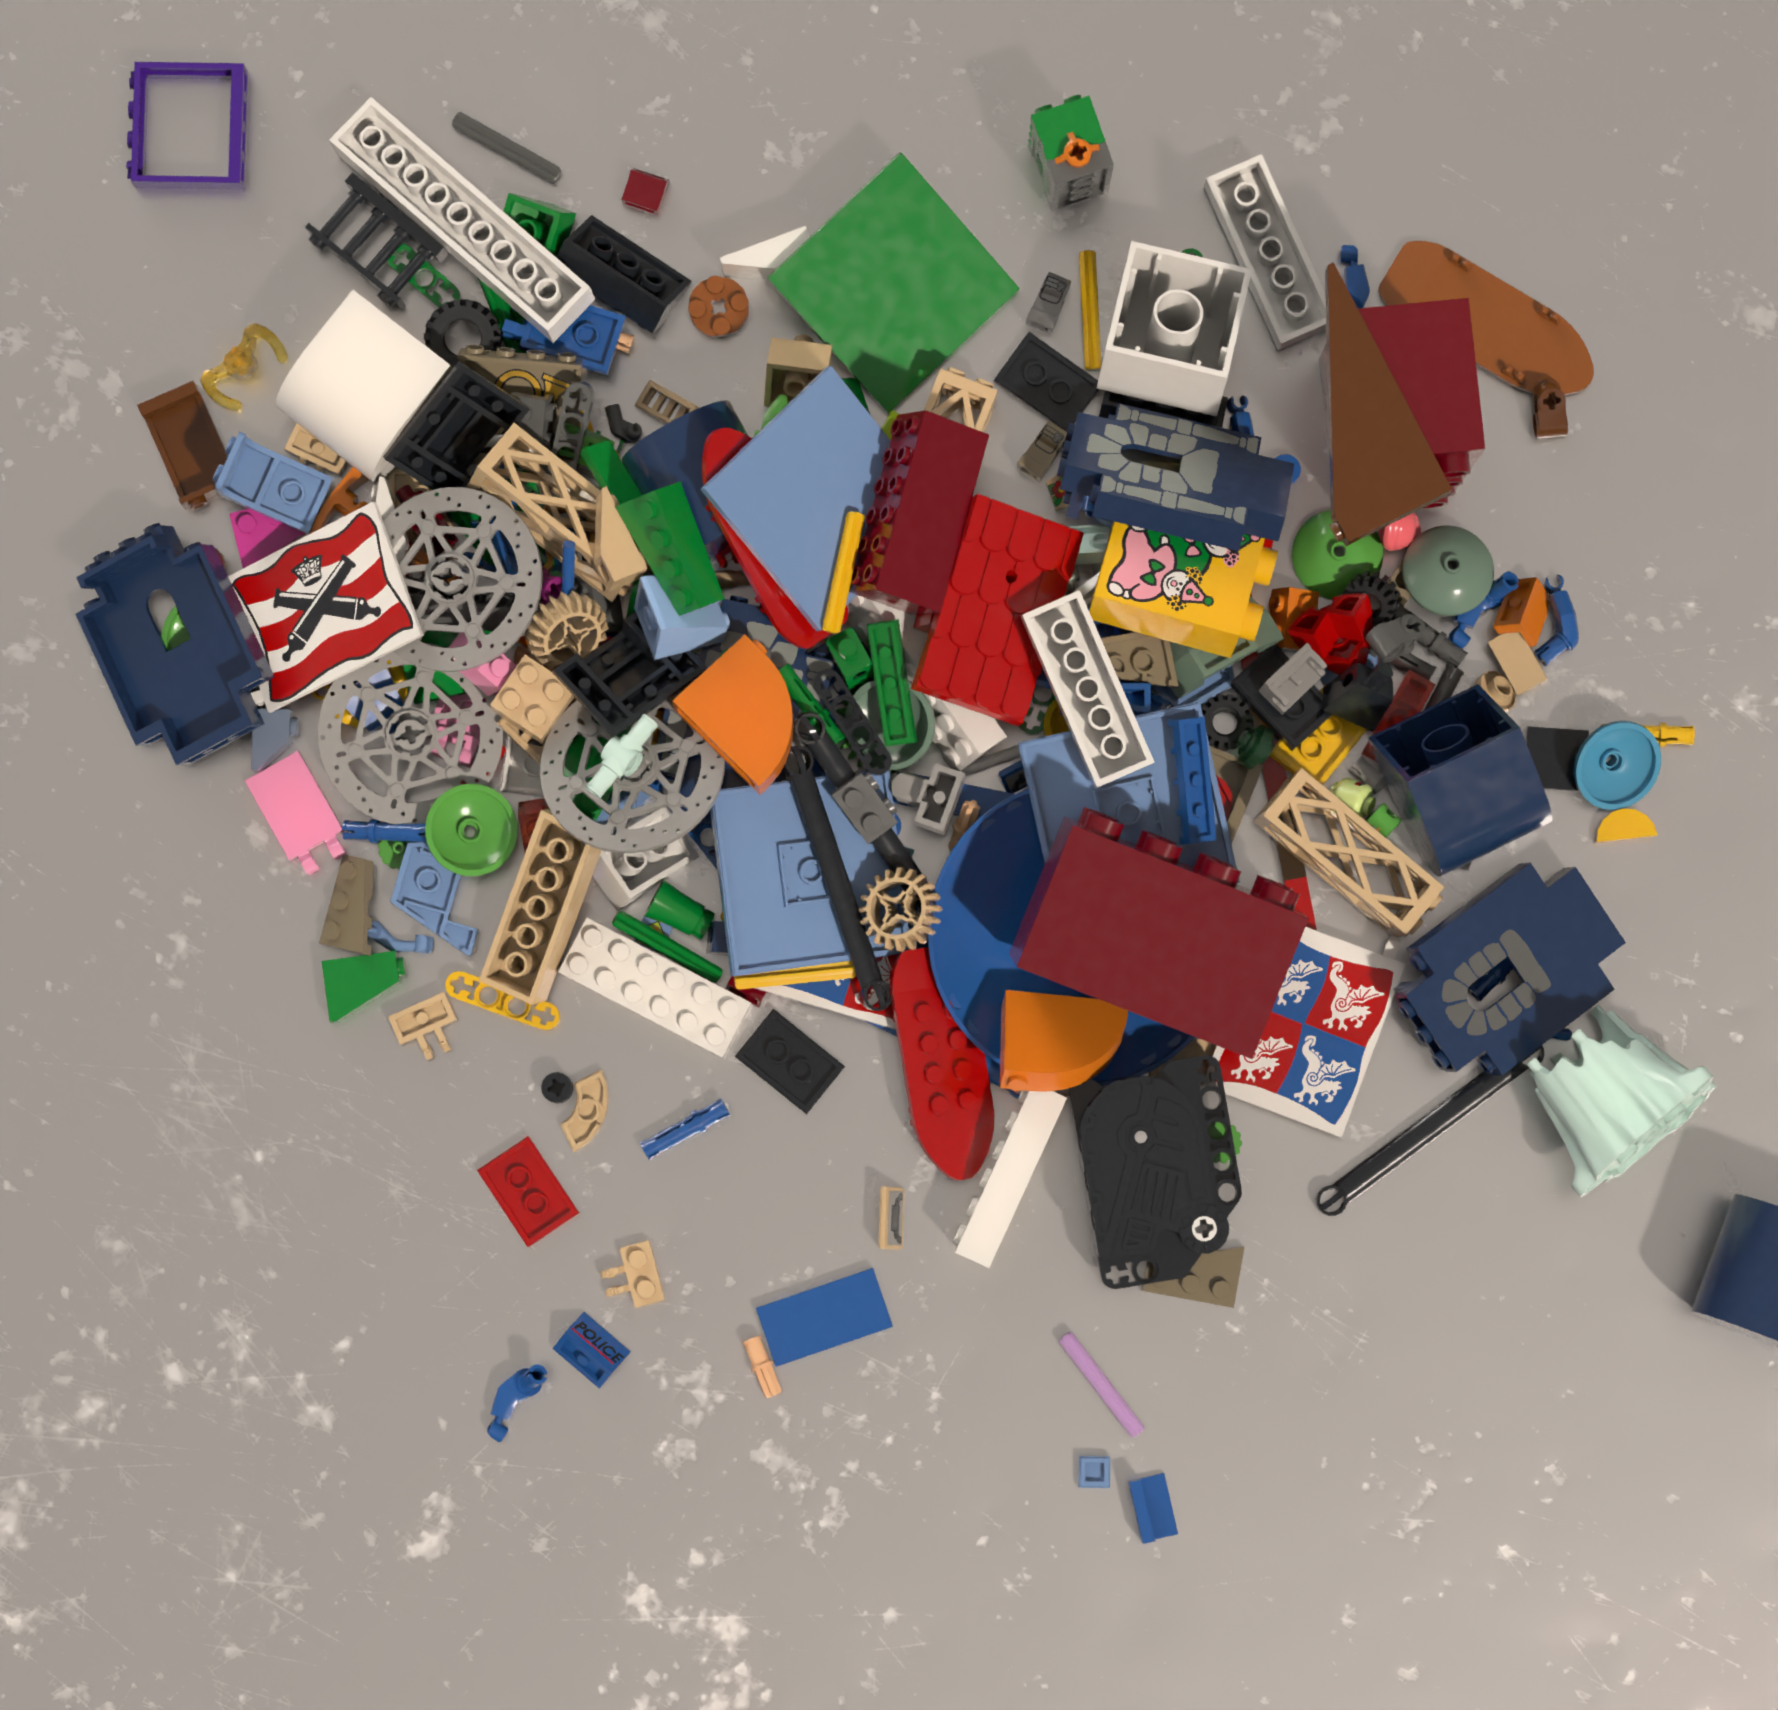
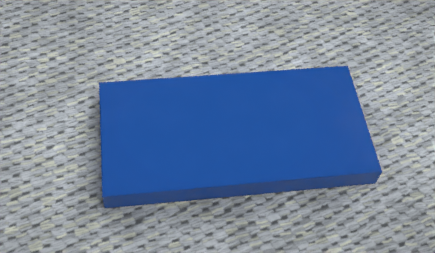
M873 1268L756 1308L775 1367L893 1327Z

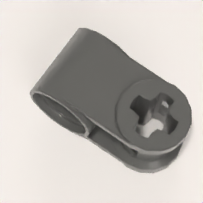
M1405 614L1392 621L1377 625L1369 631L1365 640L1383 663H1389L1400 656L1412 652L1415 640L1423 636L1426 627L1419 617Z

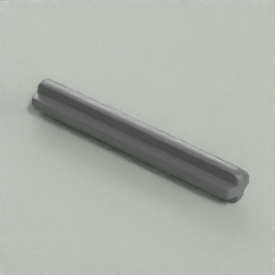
M458 112L455 115L452 126L460 132L552 183H555L560 176L561 169L559 166L462 112Z

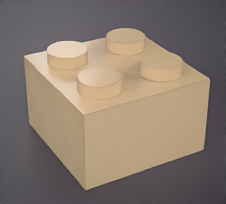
M524 655L491 702L490 707L494 713L544 745L552 727L564 711L571 706L575 697L550 670Z

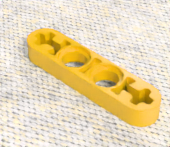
M457 971L450 974L446 979V991L450 996L460 1001L541 1030H552L560 1022L559 1010L549 1002L538 1003L534 1008L541 1012H545L547 1008H550L551 1015L555 1016L553 1022L548 1021L546 1025H542V1019L535 1015H532V1021L526 1020L532 1008V1005L526 1003V1009L522 1014H512L509 1011V1003L516 997L494 988L497 992L496 1001L489 1005L482 1003L480 992L484 988L492 986L479 981V977ZM460 977H464V983L471 987H474V981L480 982L475 989L474 1000L468 999L471 992L461 990L459 994H456L455 987L451 986L452 981H458Z

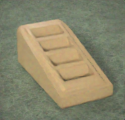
M651 380L648 381L634 405L665 425L673 421L670 417L678 404L681 407L673 420L700 408ZM657 391L660 395L653 407L650 408L648 405ZM669 398L670 401L663 413H659L666 399Z

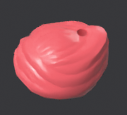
M1412 513L1380 529V541L1383 547L1388 551L1409 547L1412 541L1421 534L1418 516Z

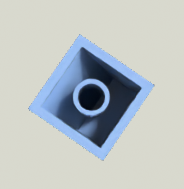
M656 576L640 577L634 609L654 660L724 642L727 629H730V621L726 611H721L720 601L679 616Z

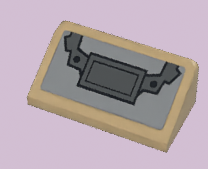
M882 1187L880 1188L879 1247L880 1249H902L904 1188Z

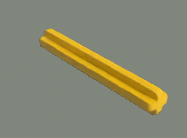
M1084 250L1079 253L1084 361L1086 370H1098L1101 368L1096 253L1093 250Z
M851 511L846 515L822 629L829 633H839L842 626L865 519L864 514Z
M851 960L734 976V983L736 989L739 990L848 979L856 977V972Z

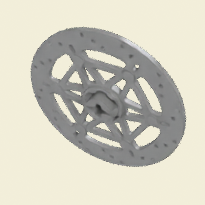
M447 487L430 490L414 496L393 510L383 522L393 549L403 534L413 525L417 524L421 532L400 562L399 567L406 587L410 586L425 590V595L418 609L415 610L423 634L428 630L465 633L468 640L465 646L442 648L425 644L421 641L422 637L394 650L395 654L422 668L441 672H456L469 670L491 662L509 650L520 639L537 610L542 590L543 573L536 541L523 519L513 509L485 492L470 488ZM422 511H424L426 515L425 519H423L421 515ZM462 511L481 516L482 519L476 528L438 526L435 515L441 512ZM496 516L495 521L490 524L491 520ZM497 531H501L506 536L513 548L518 565V573L515 575L506 574L494 547L492 538ZM444 534L469 535V537L453 551ZM433 536L437 538L445 550L443 554L435 557L432 543ZM479 539L480 543L473 558L469 559L464 556V552ZM425 544L429 563L409 566V563L421 546ZM486 548H488L495 564L496 572L477 568ZM457 559L459 563L469 568L470 573L468 574L462 567L449 562V560ZM425 572L423 583L405 578V575L408 573ZM453 574H454L455 576H457L458 578H460V579H456V580L450 581V584H448L447 582H445V581L442 580V579L447 580V578H452V577H453ZM479 576L498 580V584L478 587ZM518 583H525L526 585H525L524 587H521V586H518L517 584H518ZM433 585L454 599H445L446 597L434 590ZM494 593L484 610L478 615L474 596L477 594ZM505 593H514L515 599L507 616L494 631L486 635L482 627L483 623ZM433 599L439 603V606L426 619H423L430 600ZM465 602L468 603L471 622L469 623L458 609V606ZM447 608H450L459 625L434 624V621ZM478 640H480L482 644L481 648H479L477 644Z
M425 643V644H428V645H431V646L441 647V646L434 645V644H431V643ZM392 651L379 658L378 662L373 661L332 683L323 700L319 714L318 748L321 761L330 781L346 801L356 809L374 819L389 824H425L426 817L431 808L430 804L434 803L438 797L422 802H406L404 799L406 790L441 779H446L452 785V788L462 785L459 782L460 779L464 780L467 784L487 786L496 771L501 756L503 729L497 722L502 717L494 713L490 707L495 695L487 696L459 671L442 673L456 681L470 697L472 705L464 709H460L432 682L435 670H429L415 665L417 670L414 678L378 689L374 688L369 683V678L374 674L390 667L414 665ZM355 680L362 685L361 688H358L354 684ZM408 686L411 687L405 704L402 707L385 697L387 692ZM419 687L424 688L423 708L411 705ZM434 692L451 708V711L431 714L429 712L430 693ZM356 695L363 701L356 737L352 742L343 743L341 741L342 718L350 698ZM375 700L381 701L394 710L389 718L386 719L374 704ZM371 710L383 728L364 737L363 730L367 714ZM478 711L485 712L483 715L480 716L475 715V713ZM405 713H411V716L415 717L420 715L428 721L422 723L419 719L413 717L405 718L399 722L394 732L389 733L391 724H395L400 719L399 716ZM457 719V723L441 731L437 730L436 720ZM478 724L480 727L478 752L470 770L464 772L457 764L467 726ZM407 726H411L412 730L420 731V733L415 735V741L410 742L408 737H399L406 732ZM454 731H458L453 756L449 757L438 740ZM432 735L430 743H426L421 748L422 751L417 754H410V751L405 750L400 752L394 747V745H399L406 750H415L424 743L426 736ZM380 736L384 738L386 747L364 749V745ZM433 749H436L446 762L447 766L445 768L427 758V755ZM343 751L346 753V755L341 757H337L336 755L337 753ZM391 754V774L387 775L370 759V756ZM360 758L389 785L387 795H378L366 787L353 773L349 762ZM399 759L410 762L401 781L397 779ZM418 761L423 762L436 771L434 775L414 781L410 780ZM393 799L397 800L395 808L391 807Z
M683 690L678 691L646 714L657 723V728L673 741L652 745L653 733L642 746L643 751L641 753L643 754V759L638 769L628 777L623 775L620 779L616 778L610 786L613 787L611 805L594 796L585 786L589 783L586 780L595 776L602 767L601 763L586 770L591 748L595 747L601 754L604 747L598 741V738L603 737L609 741L612 737L601 725L593 721L594 717L578 700L568 707L554 724L542 751L540 762L541 786L546 803L553 816L577 840L596 849L608 852H646L666 846L680 839L707 815L723 783L725 760L707 742L698 745V743L705 740L694 730L693 736L682 739L655 717L659 707L666 708L677 714L674 711L672 700ZM581 720L585 724L581 725L578 721ZM580 734L586 741L577 774L565 777L564 764L568 749L574 737ZM679 750L662 761L659 760V752ZM700 754V775L692 794L686 798L679 792L689 757ZM679 761L675 781L673 784H670L660 771ZM655 780H658L668 793L663 795L649 786ZM620 792H631L623 809H619ZM640 792H644L657 800L632 809ZM578 793H584L609 814L607 824L602 825L588 818L576 807L571 797ZM664 807H668L673 812L668 818L651 826L626 829L627 821L630 818ZM681 807H685L688 811H683ZM614 829H617L616 834L613 835Z

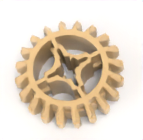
M572 590L568 596L561 591L557 599L549 596V603L546 605L539 603L540 611L535 612L532 616L533 621H531L527 628L529 631L525 633L530 652L538 662L551 670L576 653L584 659L601 646L600 642L607 639L605 631L609 628L605 621L607 619L605 613L597 601L584 593L579 595Z
M898 867L895 874L892 870L887 869L884 874L885 879L880 875L874 876L876 886L866 885L867 890L871 893L869 896L862 895L860 897L862 901L867 902L866 907L858 909L860 913L867 914V917L863 918L860 922L865 926L871 925L867 929L866 934L870 937L875 936V944L881 945L884 943L887 950H892L895 946L897 951L903 952L906 945L909 949L914 950L917 945L916 940L921 944L927 943L924 933L929 935L935 934V930L930 926L932 923L940 924L941 922L939 918L934 917L935 912L943 910L941 906L934 905V902L938 901L941 897L937 893L930 894L934 890L935 885L931 882L926 883V875L920 874L917 876L916 870L909 869L905 872L902 867ZM910 885L906 892L902 891L897 897L887 894L888 891L896 886ZM919 898L921 901L920 916L915 910V905ZM881 903L886 909V914L882 921L880 917ZM893 903L904 905L902 906V908H905L904 913L909 916L897 914L899 911H896L897 906ZM904 922L914 925L912 929L903 934H892L895 927L899 928Z

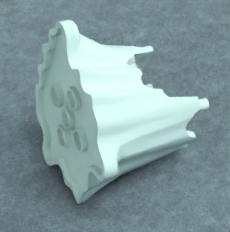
M1597 1005L1591 1011V1014L1596 1018L1602 1030V1040L1597 1042L1588 1038L1581 1029H1578L1571 1036L1576 1042L1580 1054L1578 1060L1570 1061L1559 1052L1550 1059L1555 1065L1552 1071L1543 1067L1536 1058L1527 1064L1532 1070L1529 1074L1537 1085L1534 1091L1562 1137L1575 1165L1572 1188L1580 1197L1589 1193L1603 1181L1606 1183L1624 1173L1661 1139L1677 1130L1689 1120L1694 1111L1717 1087L1711 1081L1714 1076L1706 1067L1699 1066L1689 1070L1642 1034L1636 1033L1612 1010L1606 1013L1600 1005Z

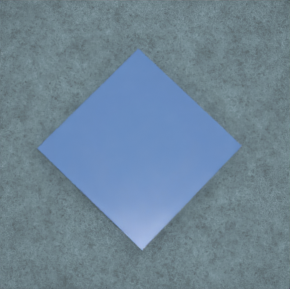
M827 366L700 489L815 631L822 630L846 515L851 511L864 514L862 538L867 528L866 515L873 506L876 495L874 493V486L878 478L881 477L884 467L882 463L883 454L891 441L832 366ZM857 552V556H856L855 566H856V564H857V560H858V557H859V553H858V552ZM850 592L848 593L846 605L856 596V594Z
M1200 701L1136 715V721L1155 763L1097 788L1092 783L1070 731L1018 742L1044 863L1047 860L1063 817L1066 816L1079 821L1083 808L1087 807L1119 820V823L1124 825L1119 837L1121 839L1136 844L1143 829L1176 842L1177 846L1182 847L1183 850L1178 860L1182 863L1194 867L1201 852L1232 864L1237 869L1208 736L1207 747L1217 840L1195 844H1179V837L1183 836L1181 816H1177L1176 810L1180 809L1178 785H1174L1173 779L1177 778L1175 754L1170 752V748L1174 747L1173 728L1168 726L1167 720L1203 717Z
M867 771L862 772L863 775L868 773ZM890 771L882 776L871 775L880 786L875 790L882 800L888 797L893 804ZM827 776L815 777L858 907H866L867 902L862 901L860 898L862 895L869 896L871 893L867 890L866 885L876 886L877 884L874 879L876 875H880L885 879V870L889 869V867L872 842L867 844L833 798L831 793L836 789ZM791 781L772 783L761 795L751 786L720 789L710 811L730 976L851 961ZM895 824V825H894L893 827H891V828L893 829V831H894L895 834L897 835V829H896V824ZM899 885L892 888L887 894L897 897L904 890ZM881 903L880 917L882 921L886 914V909ZM893 903L897 906L896 911H899L897 914L907 916L904 913L905 908H902L904 905ZM861 913L862 919L867 917V914ZM908 922L902 923L899 928L895 927L892 934H903L909 931ZM868 936L875 957L901 953L896 950L895 946L892 950H887L884 943L881 945L875 944V936Z

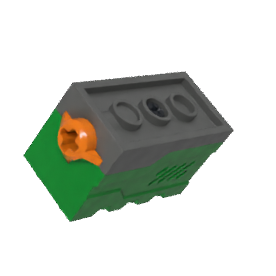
M1081 95L1071 96L1063 101L1064 104L1052 107L1051 104L1037 108L1034 111L1035 114L1031 115L1029 127L1031 132H1029L1028 147L1037 165L1051 212L1109 193L1114 164L1090 95L1083 98Z

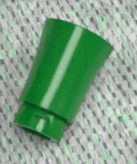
M663 879L644 917L664 923L689 936L692 934L701 940L708 930L715 913L705 909L704 905L685 895Z

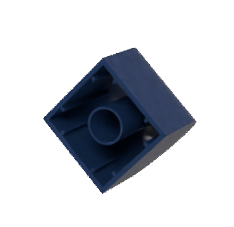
M728 400L705 405L667 423L636 443L622 457V463L641 495L681 482L711 564L716 562V554L727 547L729 543L718 523L711 520V517L714 515L712 511L708 512L705 509L708 501L700 490L703 487L702 455L704 443L707 436L719 428H731L748 436L732 404Z
M1479 684L1368 737L1397 811L1420 855L1437 877H1441L1552 822L1549 801L1521 728Z
M1734 1194L1691 1312L1713 1323L1778 1348V1206L1752 1197Z

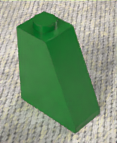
M396 951L371 954V956L361 955L321 961L329 1022L333 1024L342 1022L402 983L401 976L406 975L404 957H399Z

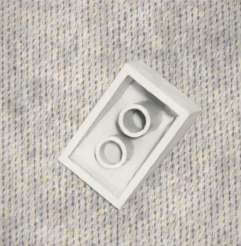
M806 226L720 257L723 275L727 277L767 280V277L810 237Z
M664 807L627 829L651 826L671 815ZM685 835L666 846L646 852L614 853L602 850L592 876L618 911L699 856Z

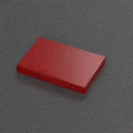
M529 1136L477 1170L527 1247L532 1246L580 1213Z

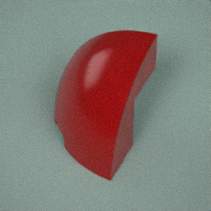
M1368 594L1335 596L1332 598V604L1319 610L1312 606L1302 613L1288 628L1290 636L1300 649L1308 643L1326 663V669L1338 675L1354 663L1365 665L1370 651V645L1366 642L1365 637L1373 629L1372 609Z

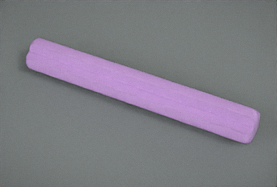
M1069 1332L1059 1340L1060 1345L1131 1437L1140 1434L1144 1430L1143 1424L1073 1333Z

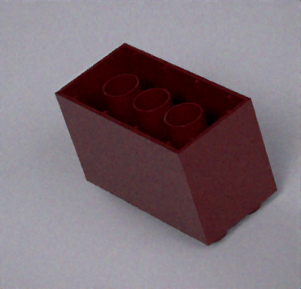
M1469 298L1358 308L1452 488L1449 495L1422 509L1448 505V497L1456 494V489L1459 485L1463 484L1464 478L1471 473V468L1485 450ZM1326 342L1319 358L1329 451Z
M1087 807L1083 808L1079 821L1064 816L1009 952L1016 967L1252 1059L1309 919L1295 908L1300 894L1292 891V888L1260 875H1257L1252 890L1238 885L1237 881L1242 871L1234 868L1235 866L1201 852L1194 867L1178 861L1183 850L1182 847L1177 846L1176 842L1143 829L1136 844L1121 839L1119 837L1124 825L1119 823V820Z

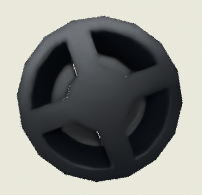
M559 1072L547 1075L541 1085L544 1097L556 1104L568 1101L574 1090L571 1079Z

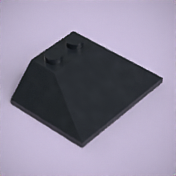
M459 361L383 458L431 490L447 487L466 488L471 479L466 470L500 427L508 430L513 423L518 425L530 409Z
M635 611L624 619L622 632L584 659L576 653L553 669L552 673L606 732L614 738L637 722L643 714H648L698 678L708 667L692 650L654 660Z

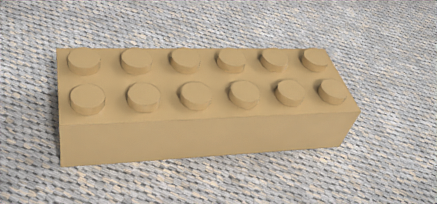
M550 809L540 811L479 981L531 1005L545 1002L548 998L602 851L577 840L558 823Z

